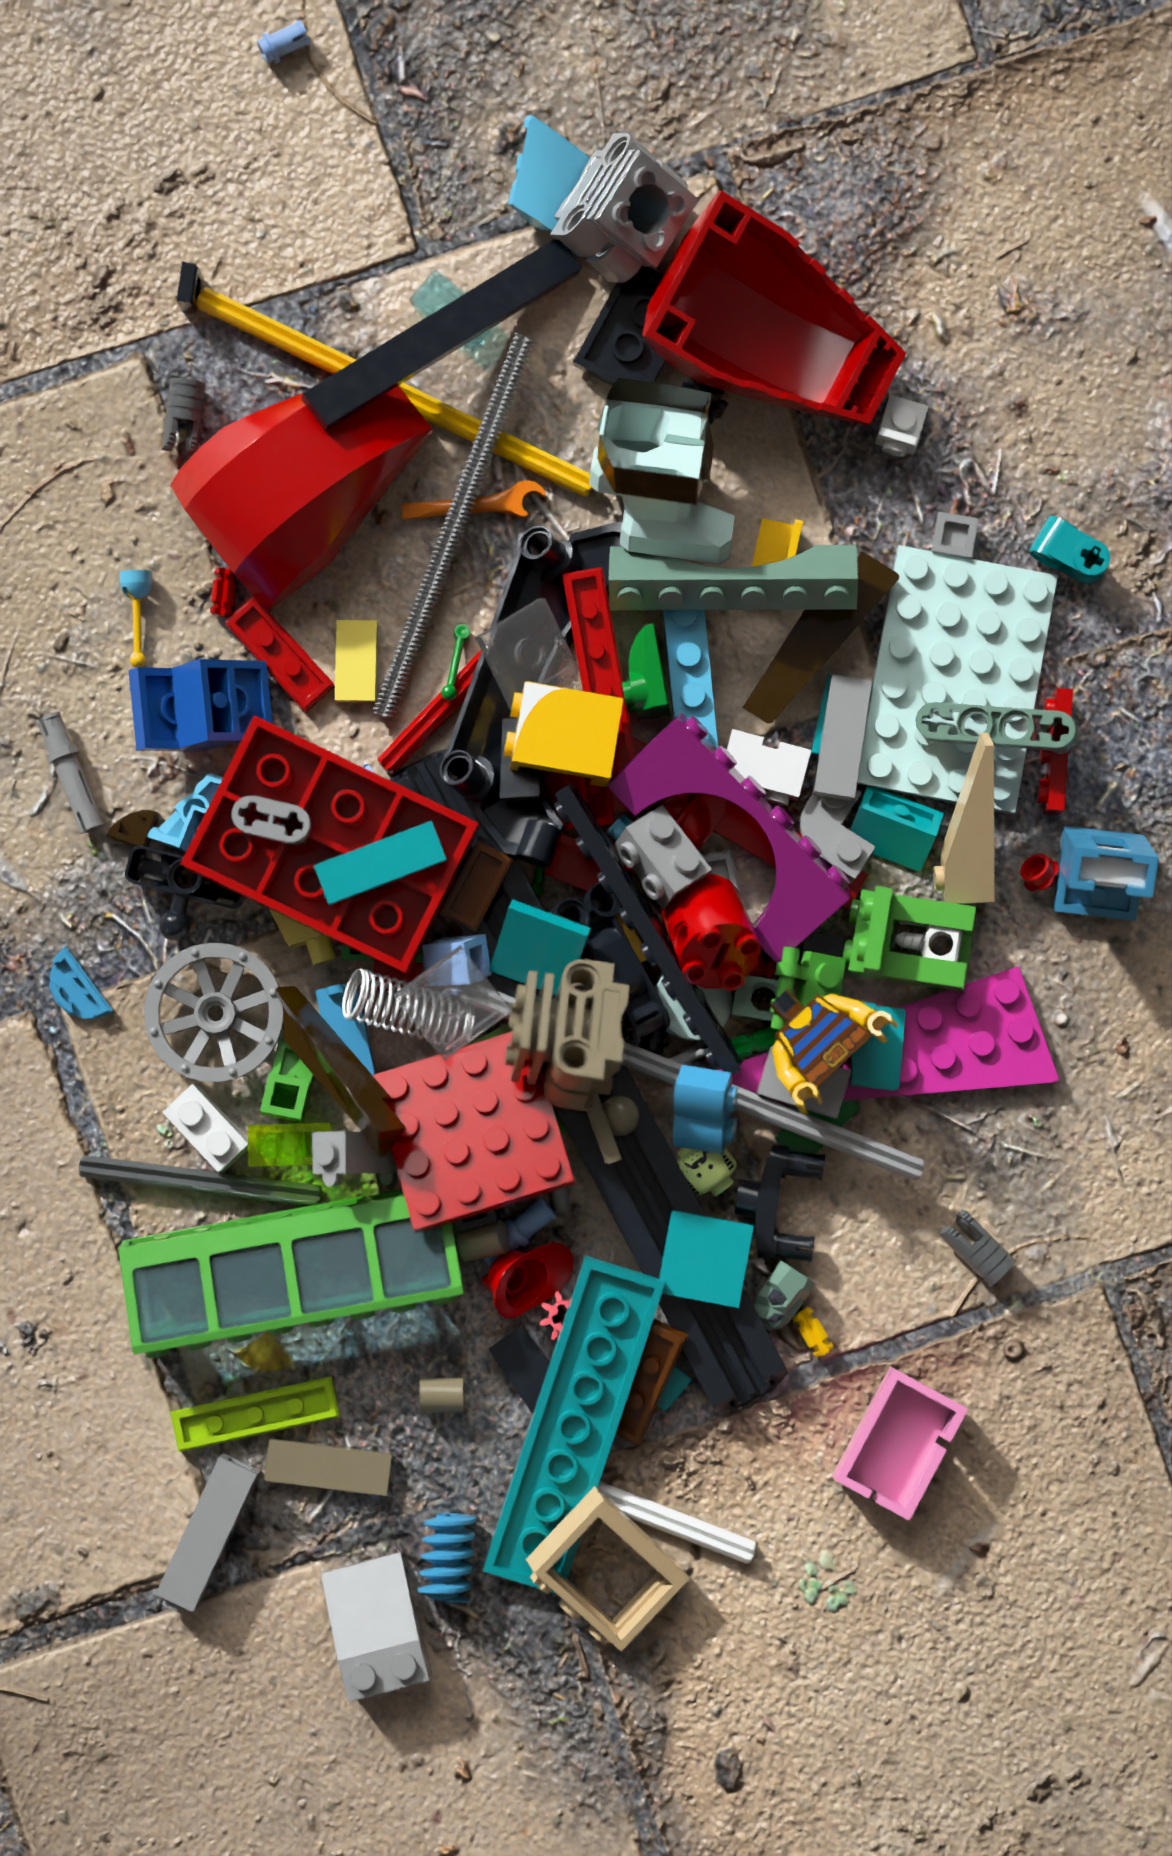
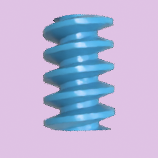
M440 1512L436 1514V1518L424 1521V1525L435 1530V1534L422 1538V1542L432 1546L433 1551L421 1554V1559L431 1563L432 1567L419 1571V1576L430 1580V1585L419 1587L418 1593L433 1600L469 1602L468 1598L458 1593L470 1589L471 1583L460 1576L471 1573L472 1566L461 1559L473 1556L474 1549L463 1544V1542L473 1540L475 1532L464 1526L475 1523L477 1517L460 1513Z

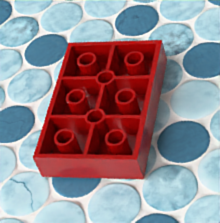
M254 715L180 864L197 875L408 976L480 827L479 823ZM245 796H257L288 803L302 808L309 815L312 829L309 837L299 844H286L247 835L237 828L232 819V809L235 803ZM251 805L249 811L242 810L240 815L247 821L246 826H252L254 820L264 822L269 820V816L262 815L257 811V805ZM292 814L290 820L279 818L275 820V824L287 829L288 836H293L295 830H302L304 825L298 821L297 814ZM432 821L447 859L446 862L331 906L328 904L314 865Z

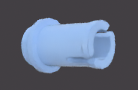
M300 20L271 35H268L267 32L262 34L263 38L257 41V45L266 63L274 61L277 64L280 62V57L311 44L309 36L304 34L307 31Z

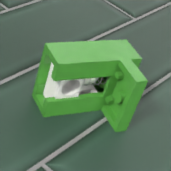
M876 886L875 891L861 890L860 900L853 899L850 910L849 923L856 924L854 939H846L843 958H846L845 964H849L848 970L850 975L964 993L977 913L976 907L895 895L893 888ZM896 925L927 929L926 933L918 934L917 931L910 933L909 930L901 932L899 928L893 944ZM937 936H947L952 940L953 948L948 954L939 956L930 950L931 941ZM896 942L900 946V950L902 948H907L908 951L913 949L917 953L920 950L923 955L921 957L892 952V949Z

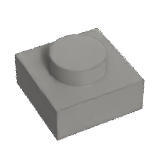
M938 512L931 551L972 559L979 518Z

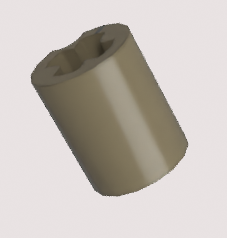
M498 1219V1222L457 1232L456 1234L459 1254L465 1262L503 1255L509 1252L510 1240L507 1236V1227L501 1219Z
M464 1377L420 1379L421 1414L465 1412Z

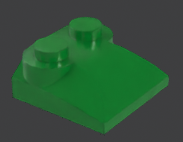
M648 624L636 635L630 650L628 660L630 681L622 682L628 711H636L638 719H655L671 716L658 638L654 624Z

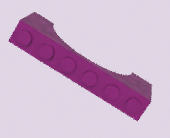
M681 712L610 779L607 787L635 816L652 803L669 796L683 793H705L725 798L739 805L756 819L766 833L774 852L776 884L766 908L752 925L761 948L777 963L782 960L784 947L795 948L849 900L850 888L848 885L850 880L839 867L833 865L830 868L819 857L822 851L809 836L805 835L801 838L792 829L791 826L794 822L784 809L778 805L774 809L763 798L766 794L764 789L753 777L748 776L745 779L734 768L737 765V761L723 746L717 749L706 738L709 732L697 718L691 716L688 719Z

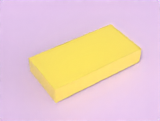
M336 620L335 702L376 703L377 621Z

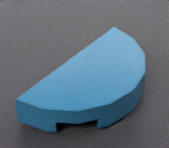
M64 946L54 957L53 966L50 971L49 988L56 1003L67 1013L83 1019H100L115 1012L70 949Z

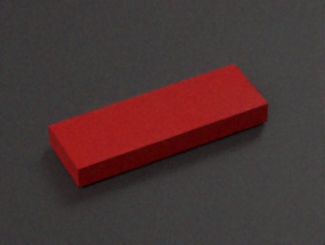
M254 596L224 622L258 661H266L267 671L305 713L335 688V684Z

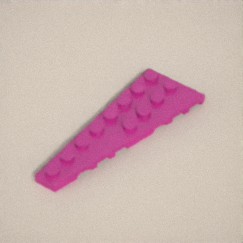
M1019 966L965 984L964 993L947 990L898 1007L906 1011L899 1089L893 1091L849 1086V1078L842 1101L1049 1084L1058 1081L1059 1078ZM769 1052L743 1060L742 1069L732 1075V1084L756 1094ZM852 1055L844 1062V1069L851 1070ZM775 1101V1102L781 1103V1104H783V1105L789 1106L788 1104H785V1103H782V1102H779V1101Z

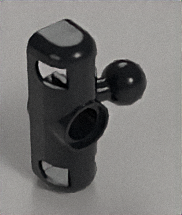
M135 846L131 849L125 869L126 879L135 885L174 895L170 910L166 911L159 920V930L166 939L180 941L189 934L191 922L186 915L189 899L229 909H237L243 905L245 897L198 875L197 882L193 887L182 889L178 883V876L180 872L186 869L180 864L184 856L146 846ZM146 850L161 854V862L146 858ZM140 878H144L155 881L154 885H150L143 882H139ZM218 898H222L234 902L232 905H228L217 901Z

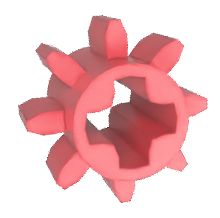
M559 1291L555 1292L557 1302L553 1306L545 1302L541 1305L545 1310L549 1311V1318H545L539 1323L542 1326L551 1324L554 1328L551 1335L553 1340L558 1336L563 1324L562 1321L555 1322L553 1316L558 1313L559 1305L565 1304L566 1309H568L570 1300H563Z

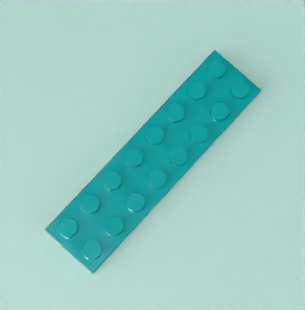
M589 1256L584 1257L483 1564V1572L541 1589L530 1579L534 1572L526 1558L594 1486L598 1488L665 1286L664 1280ZM582 1535L552 1566L566 1579H568Z

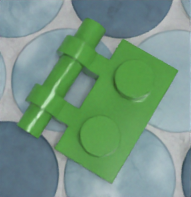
M793 947L783 948L782 960L777 962L775 975L779 976L776 997L771 999L770 1004L786 989L793 994L795 979H798L796 998L803 1006H806L817 994L822 997L829 994L840 996L846 958L803 951L800 966L797 965L800 949ZM770 1007L769 1011L773 1012L771 1029L780 1030L786 1023Z

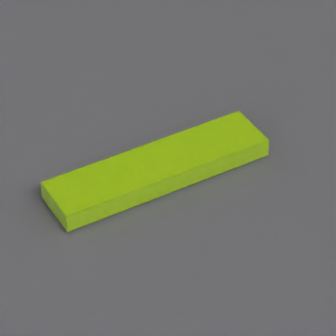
M333 1376L170 1412L178 1452L341 1417Z

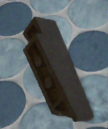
M861 551L857 557V609H805L742 708L767 724L773 723L899 580V574Z
M296 986L277 987L275 993L283 1005L284 1041L358 1126L378 1158L384 1157L406 1129L405 1125L386 1104L391 1096Z

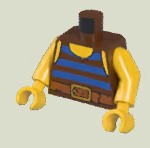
M786 989L770 1004L775 1013L786 1023L774 1035L776 1043L772 1048L777 1078L794 1098L799 1111L802 1114H806L808 1112L803 1102L807 1098L813 1097L817 1099L819 1104L822 1103L817 1087L872 1036L867 1030H870L880 1042L885 1043L888 1039L880 1032L881 1028L886 1024H891L898 1028V1024L886 1012H877L858 1000L835 994H829L824 997L817 994L806 1006H803Z

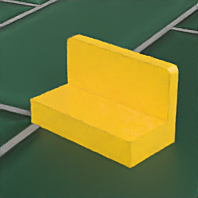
M762 518L751 567L775 563L795 556L803 521L795 519L794 525Z

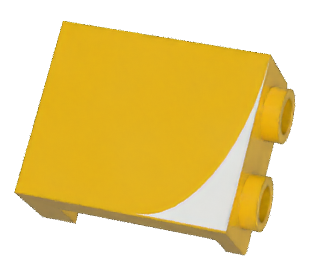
M525 681L522 694L514 692L510 717L518 718L516 732H508L505 743L504 757L511 758L509 769L518 771V767L522 766L590 778L591 785L607 787L611 778L623 698Z

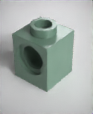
M750 975L745 977L743 986L734 991L730 1016L771 1023L773 1012L757 1010L752 1005L751 996L758 989H766L772 993L775 999L778 980Z

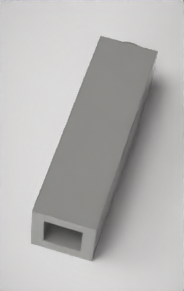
M225 1453L218 1458L155 1594L164 1598L162 1604L165 1607L181 1614H185L186 1609L194 1612L198 1608L261 1470Z

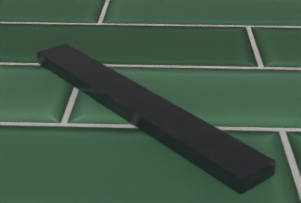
M553 239L308 389L302 394L301 400L322 428L327 431L577 276L582 267L560 240Z

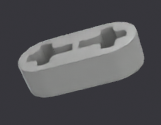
M245 796L240 798L232 809L234 824L241 832L247 835L286 844H299L309 837L312 829L309 815L296 805L257 796ZM251 805H257V811L262 815L269 816L268 822L254 820L252 826H246L247 821L240 815L242 810L249 811ZM292 814H297L298 821L304 825L302 830H295L293 836L287 835L285 827L275 824L276 818L290 820Z

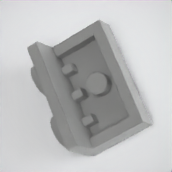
M663 805L625 827L615 842V847L622 862L633 869L642 881L647 895L656 900L662 908L671 904L678 894L707 877L712 870Z

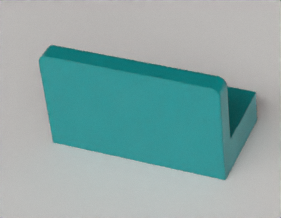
M867 786L850 831L875 846L872 854L913 870L921 871L937 836L944 813L883 789Z
M862 1002L877 1012L888 1013L898 1024V1028L891 1024H886L881 1028L880 1032L888 1039L885 1043L880 1042L870 1030H867L872 1036L852 1054L849 1086L896 1091L899 1089L906 1011L902 1008L875 1006V1003Z

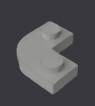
M856 790L854 801L812 794L799 817L798 822H800L802 838L805 835L809 836L822 851L819 857L830 868L833 865L839 867L852 884L875 848L874 845L841 825L858 800L861 792Z

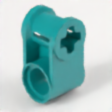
M1048 516L1028 551L1040 563L1057 569L1083 584H1093L1099 581L1110 562V552L1106 545L1056 516ZM1089 555L1096 558L1095 564L1090 569L1083 566Z

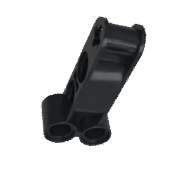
M596 883L579 899H564L549 913L559 917L562 915L572 922L591 928L580 960L614 964L613 983L629 985L628 1003L621 1017L620 1030L623 1040L636 1046L644 1036L656 1030H667L670 1027V1017L615 918V915L619 913V909L622 908L620 901L615 893L608 895L601 883ZM593 899L602 903L605 912L595 907ZM658 1011L659 1014L655 1016L653 1012ZM646 1018H649L648 1020H646V1021H644V1022H642V1023H640V1024H636V1023H638V1022H640V1021H642V1020H644V1019H646Z

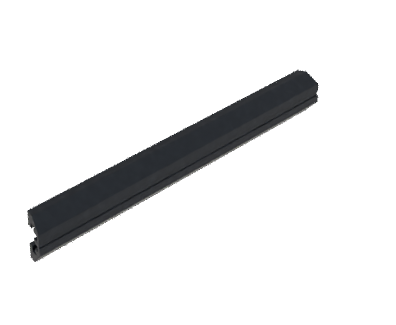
M444 749L432 752L415 763L402 768L390 781L479 823L480 830L456 877L457 879L477 840L503 854L505 853L474 815L473 811L476 801L462 797L441 778L439 772L440 764L447 750ZM514 859L477 932L475 933L458 924L464 936L486 934L490 965L512 900L544 911L517 859ZM491 972L492 975L486 977L493 990L515 998L517 985L525 986L524 983ZM536 988L535 997H538L540 989ZM542 1062V1065H541L544 1074H545V1064H546V1062ZM621 1064L619 1071L612 1075L613 1086L610 1095L598 1094L601 1104L612 1096H625L634 1101L639 1109L640 1118L634 1131L626 1136H613L622 1160L611 1164L605 1163L586 1111L566 1109L555 1105L554 1107L643 1274L659 1278L671 1211L705 1217L706 1215L627 1066ZM742 1287L739 1308L667 1294L661 1295L659 1306L669 1325L688 1334L683 1351L715 1412L738 1409L745 1406L752 1400L771 1392L788 1375V1370L744 1287Z

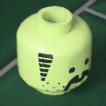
M726 1147L723 1155L687 1148H680L676 1152L680 1157L677 1163L695 1194L703 1195L710 1191L715 1197L733 1184L734 1181L730 1175L735 1171L737 1163Z

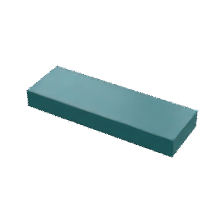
M432 821L316 864L314 867L328 904L331 906L444 863L447 859Z

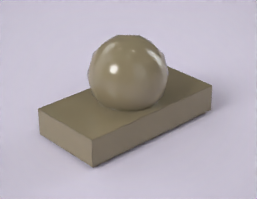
M594 1093L592 1110L587 1112L605 1163L611 1164L622 1160L613 1136H626L634 1131L640 1118L639 1109L634 1101L621 1095L612 1096L601 1104L598 1094Z

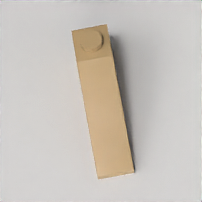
M980 733L940 851V866H934L933 868L935 891L941 890L944 902L947 903L995 902L994 744L989 733Z

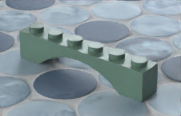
M815 545L801 554L779 562L742 568L709 567L672 557L627 551L624 547H610V611L857 609V545Z

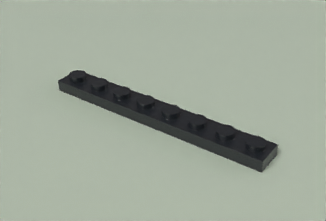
M571 782L555 793L558 799L554 803L556 811L566 825L572 822L580 835L576 838L579 849L587 860L594 858L601 870L597 877L608 895L615 893L623 906L619 909V913L624 923L631 931L636 928L644 943L640 944L644 956L652 966L658 964L665 975V978L661 981L669 997L673 1001L679 999L687 1013L683 1014L684 1021L694 1036L700 1034L707 1044L708 1048L704 1052L714 1070L722 1069L723 1072H729L732 1075L742 1069L743 1060L698 986L690 984L685 980L669 938L575 783Z

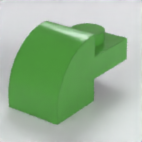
M281 1038L278 1041L272 1071L268 1075L260 1114L302 1123L309 1106L314 1075L284 1039Z

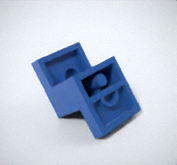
M198 659L173 668L137 667L128 670L136 751L204 752L232 743H241L254 715L273 724L266 661Z

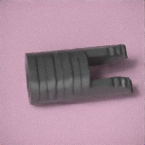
M188 378L170 379L161 450L172 451L176 443L177 424L188 425L185 453L192 456L198 450L206 388L204 382Z
M962 1209L956 1215L955 1221L975 1243L971 1245L952 1227L945 1226L939 1233L940 1237L991 1287L1012 1268L1016 1260L966 1210Z

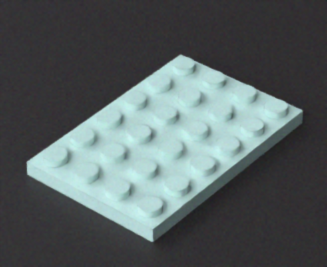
M899 545L896 550L893 571L899 574V580L889 590L872 681L873 685L866 719L857 785L872 786L887 791L957 804L976 745L934 742L926 739L916 727L915 719L917 712L922 706L933 702L1034 709L1058 575ZM934 712L931 719L925 720V724L931 728L932 732H937L939 725L951 726L953 728L951 735H957L956 721L960 712L953 713L954 721L944 720L939 716V712ZM980 714L969 716L964 725L966 733L971 736H979L980 733L986 730V718ZM1021 717L1010 719L1005 727L1007 736L1012 739L1022 738L1028 731V722ZM994 746V811L1008 814L1015 813L1027 749Z

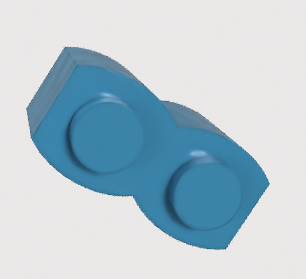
M687 1065L681 1066L674 1090V1146L723 1155L726 1143L734 1142L737 1119L731 1118V1112H734L736 1108L738 1087L732 1086L731 1073Z

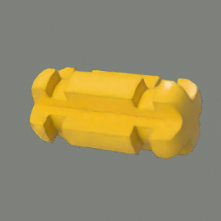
M806 1307L797 1312L792 1319L794 1323L798 1322L799 1332L808 1347H813V1355L819 1358L829 1353L834 1348L832 1342L827 1341L826 1338L829 1336L818 1318L812 1316L811 1313L814 1311L810 1307Z

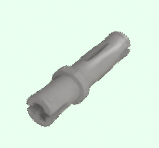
M54 712L36 720L35 722L49 752L46 755L49 764H54L80 834L88 833L104 826L105 823L98 811L93 794L76 756L79 753L76 744L72 745L61 713Z

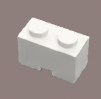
M732 729L727 751L737 761V765L734 768L745 779L751 776L762 786L766 793L764 798L766 801L788 806L789 800L797 802L811 750L779 742L777 749L762 745L764 737Z
M190 1085L162 1112L219 1173H224L254 1145L199 1085Z

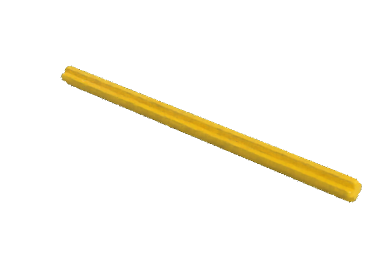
M208 287L203 288L197 298L196 305L200 310L331 374H335L356 361V359ZM405 383L399 385L424 419L473 443L476 441L475 437L478 436L477 433L483 421ZM499 430L502 432L501 434L497 433L500 439L495 438L498 443H493L496 448H491L495 451V454L584 497L590 494L593 489L589 485L590 473Z

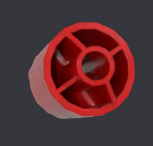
M708 874L707 877L678 894L671 904L662 908L661 914L683 976L688 983L704 989L724 988L727 991H734L743 986L745 977L758 964L761 945L740 893L730 880L719 875Z

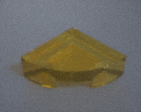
M268 1331L236 1353L238 1358L246 1365L262 1371H278L294 1364L276 1336L269 1335Z

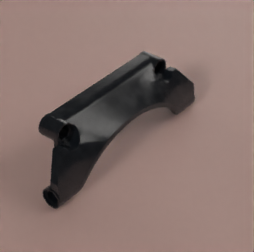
M621 521L571 533L568 541L558 540L544 526L529 528L522 535L448 748L440 764L439 772L443 781L462 797L476 801L473 811L474 815L503 852L513 859L538 867L550 868L564 828V822L552 803L545 780L543 800L503 802L500 799L502 719L514 718L510 717L514 692L522 694L525 681L551 685L560 663L574 642L562 574L603 567L609 600L610 547H623L620 544Z

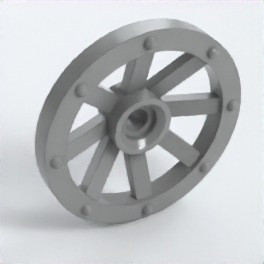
M204 943L184 949L171 957L158 970L148 988L144 1005V1021L150 1043L159 1057L169 1067L188 1078L203 1082H227L241 1078L253 1072L268 1059L281 1037L284 1026L283 1005L275 993V989L280 987L279 983L270 969L259 958L240 947L224 943ZM223 958L234 961L220 993H217L205 959ZM190 964H193L204 995L201 998L170 983L182 969ZM245 968H248L261 982L264 990L233 1001L231 999ZM166 994L193 1008L194 1014L161 1023L160 1010L163 995ZM268 1002L269 1019L266 1031L237 1017V1013ZM220 1006L223 1009V1017L218 1021H213L210 1017V1012L214 1007ZM196 1026L201 1027L184 1058L171 1047L165 1035ZM231 1028L259 1042L258 1046L239 1062L236 1060L229 1034ZM216 1034L224 1067L208 1068L195 1065L212 1035Z

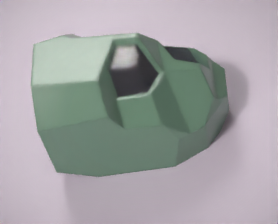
M779 1260L755 1298L754 1308L764 1327L769 1331L782 1328L790 1322L816 1284L781 1260Z

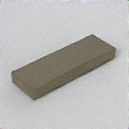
M270 1438L264 1481L387 1496L393 1453Z

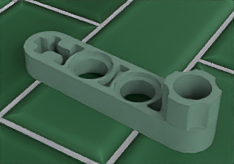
M933 702L922 706L917 712L915 719L918 731L926 739L934 742L976 745L979 736L967 734L964 726L967 718L973 714H980L986 718L987 727L983 733H989L994 746L1051 750L1054 753L1064 754L1072 746L1077 745L1080 738L1079 729L1073 719L1067 713L1061 711ZM934 712H939V716L942 719L954 721L953 713L960 712L956 721L957 735H951L953 728L948 725H939L937 732H932L931 728L925 724V720L931 719ZM1014 717L1024 718L1028 722V731L1020 739L1008 737L1005 731L1007 722ZM1035 718H1042L1040 721L1042 728L1041 732H1039L1040 741H1033L1036 734ZM1062 724L1064 728L1069 729V733L1061 735L1060 741L1055 742L1050 734V730L1055 725Z

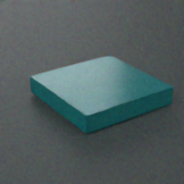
M512 900L489 971L524 984L528 972L535 971L537 972L536 988L540 990L545 974H554L552 994L556 995L564 969L569 963L581 959L591 928Z
M672 1210L659 1279L665 1281L662 1294L739 1308L754 1226Z

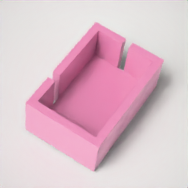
M890 1366L832 1477L837 1482L867 1498L872 1493L870 1488L876 1490L872 1497L876 1503L910 1521L946 1452L944 1447L936 1443L938 1436L951 1442L968 1409Z

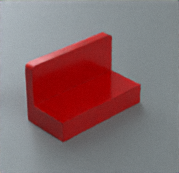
M561 834L551 866L546 868L544 875L587 892L596 883H600L597 874L601 870L594 858L589 860L585 858L576 843V839ZM624 864L630 876H632L633 869Z

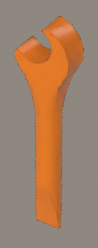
M529 480L520 481L502 492L475 497L477 500L472 499L475 505L470 504L473 509L468 510L471 513H505L525 520L528 519V513L523 509L524 499L533 494L539 495L545 500L546 492L536 482ZM449 499L401 504L402 520L447 516L446 514L449 513L448 509L453 501Z

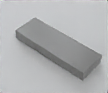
M832 674L813 795L854 801L872 681Z

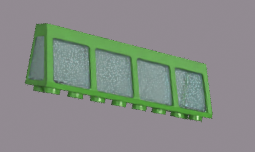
M403 1189L123 1240L119 1247V1257L133 1355L145 1353L146 1358H155L170 1353L169 1348L185 1345L187 1350H199L210 1346L212 1340L227 1338L228 1343H236L252 1338V1333L268 1330L269 1335H280L292 1331L293 1326L309 1323L311 1328H317L334 1323V1318L350 1315L351 1320H361L374 1316L375 1310L391 1308L392 1312H405L416 1308V1303L432 1300L434 1305L454 1302L457 1300V1295L464 1294L465 1278L462 1259L457 1247L455 1222L416 1234L413 1230Z

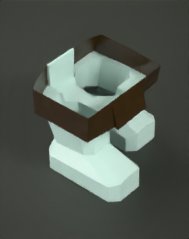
M618 378L612 385L598 421L597 431L600 432L598 447L594 448L589 485L598 493L622 496L625 510L620 544L627 551L719 564L729 559L735 515L698 502L703 483L710 479L714 450L708 419L712 393L625 378Z

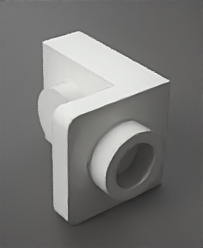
M890 395L875 444L883 446L882 450L894 456L904 457L906 453L914 455L929 406Z

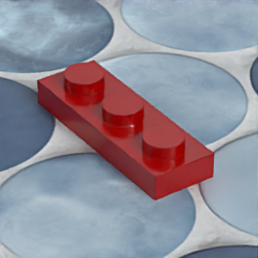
M1056 688L1051 695V699L1045 698L1043 710L1061 711L1071 717L1073 689ZM1057 724L1050 730V734L1055 742L1060 741L1061 735L1069 733V729L1064 728L1062 724ZM1040 750V763H1046L1045 779H1039L1037 803H1043V814L1060 815L1064 811L1069 750L1064 754L1054 753L1051 750Z

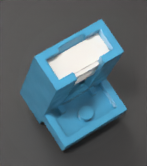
M1063 825L1057 861L1060 870L1057 875L1053 903L1054 911L1136 921L1139 896L1153 898L1159 856L1144 835Z

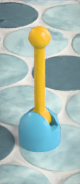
M120 571L121 590L126 597L132 599L134 654L130 658V663L134 668L144 667L146 657L142 654L140 599L146 597L151 591L152 571Z

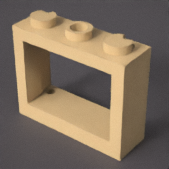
M595 1486L526 1558L534 1572L530 1579L544 1593L549 1594L551 1590L557 1593L562 1598L559 1605L573 1619L577 1621L582 1616L591 1624L587 1629L604 1646L611 1642L620 1651L636 1637L690 1579L682 1566ZM598 1517L657 1570L653 1577L612 1620L552 1567Z

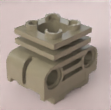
M576 960L569 963L564 969L555 999H552L554 974H545L539 996L535 997L537 972H528L525 986L517 985L516 1003L512 1002L509 1027L513 1028L510 1044L507 1043L505 1065L512 1066L510 1081L519 1082L525 1060L529 1059L527 1084L535 1085L542 1062H546L543 1083L544 1094L547 1100L555 1106L591 1112L594 1093L610 1095L613 1086L612 1075L619 1071L622 1063L624 1041L621 1036L620 1022L622 1014L627 1007L629 985L613 983L614 964L592 960Z

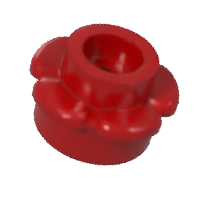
M1039 853L1030 856L1025 860L1020 869V875L1025 881V888L1031 892H1035L1037 889L1041 891L1050 889L1057 881L1060 867L1056 861H1053L1051 857H1047L1045 854Z

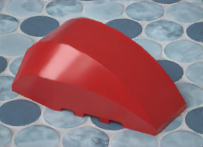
M724 191L717 192L685 234L650 300L642 337L660 357L697 383L802 412L863 425L870 424L906 352L871 316L865 315L853 302L855 299L844 288L840 289L825 273L827 270L815 258L811 259L799 247L800 243L791 233Z
M399 386L327 431L322 428L301 400L302 394L262 409L218 431L180 468L170 484L184 510L230 570L269 612L332 563L339 554L343 544L351 534L353 535L363 523L362 520L376 502L381 500L388 491L387 488L399 472L405 469L434 431Z

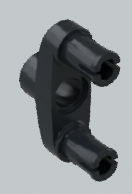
M773 1144L765 1164L761 1182L739 1179L734 1216L756 1219L758 1259L774 1261L775 1257L812 1262L813 1250L796 1247L814 1248L815 1236L809 1237L780 1233L778 1228H775L781 1179H785V1176L789 1175L822 1181L824 1169L807 1167V1165L824 1167L825 1154L817 1155L789 1151V1146Z

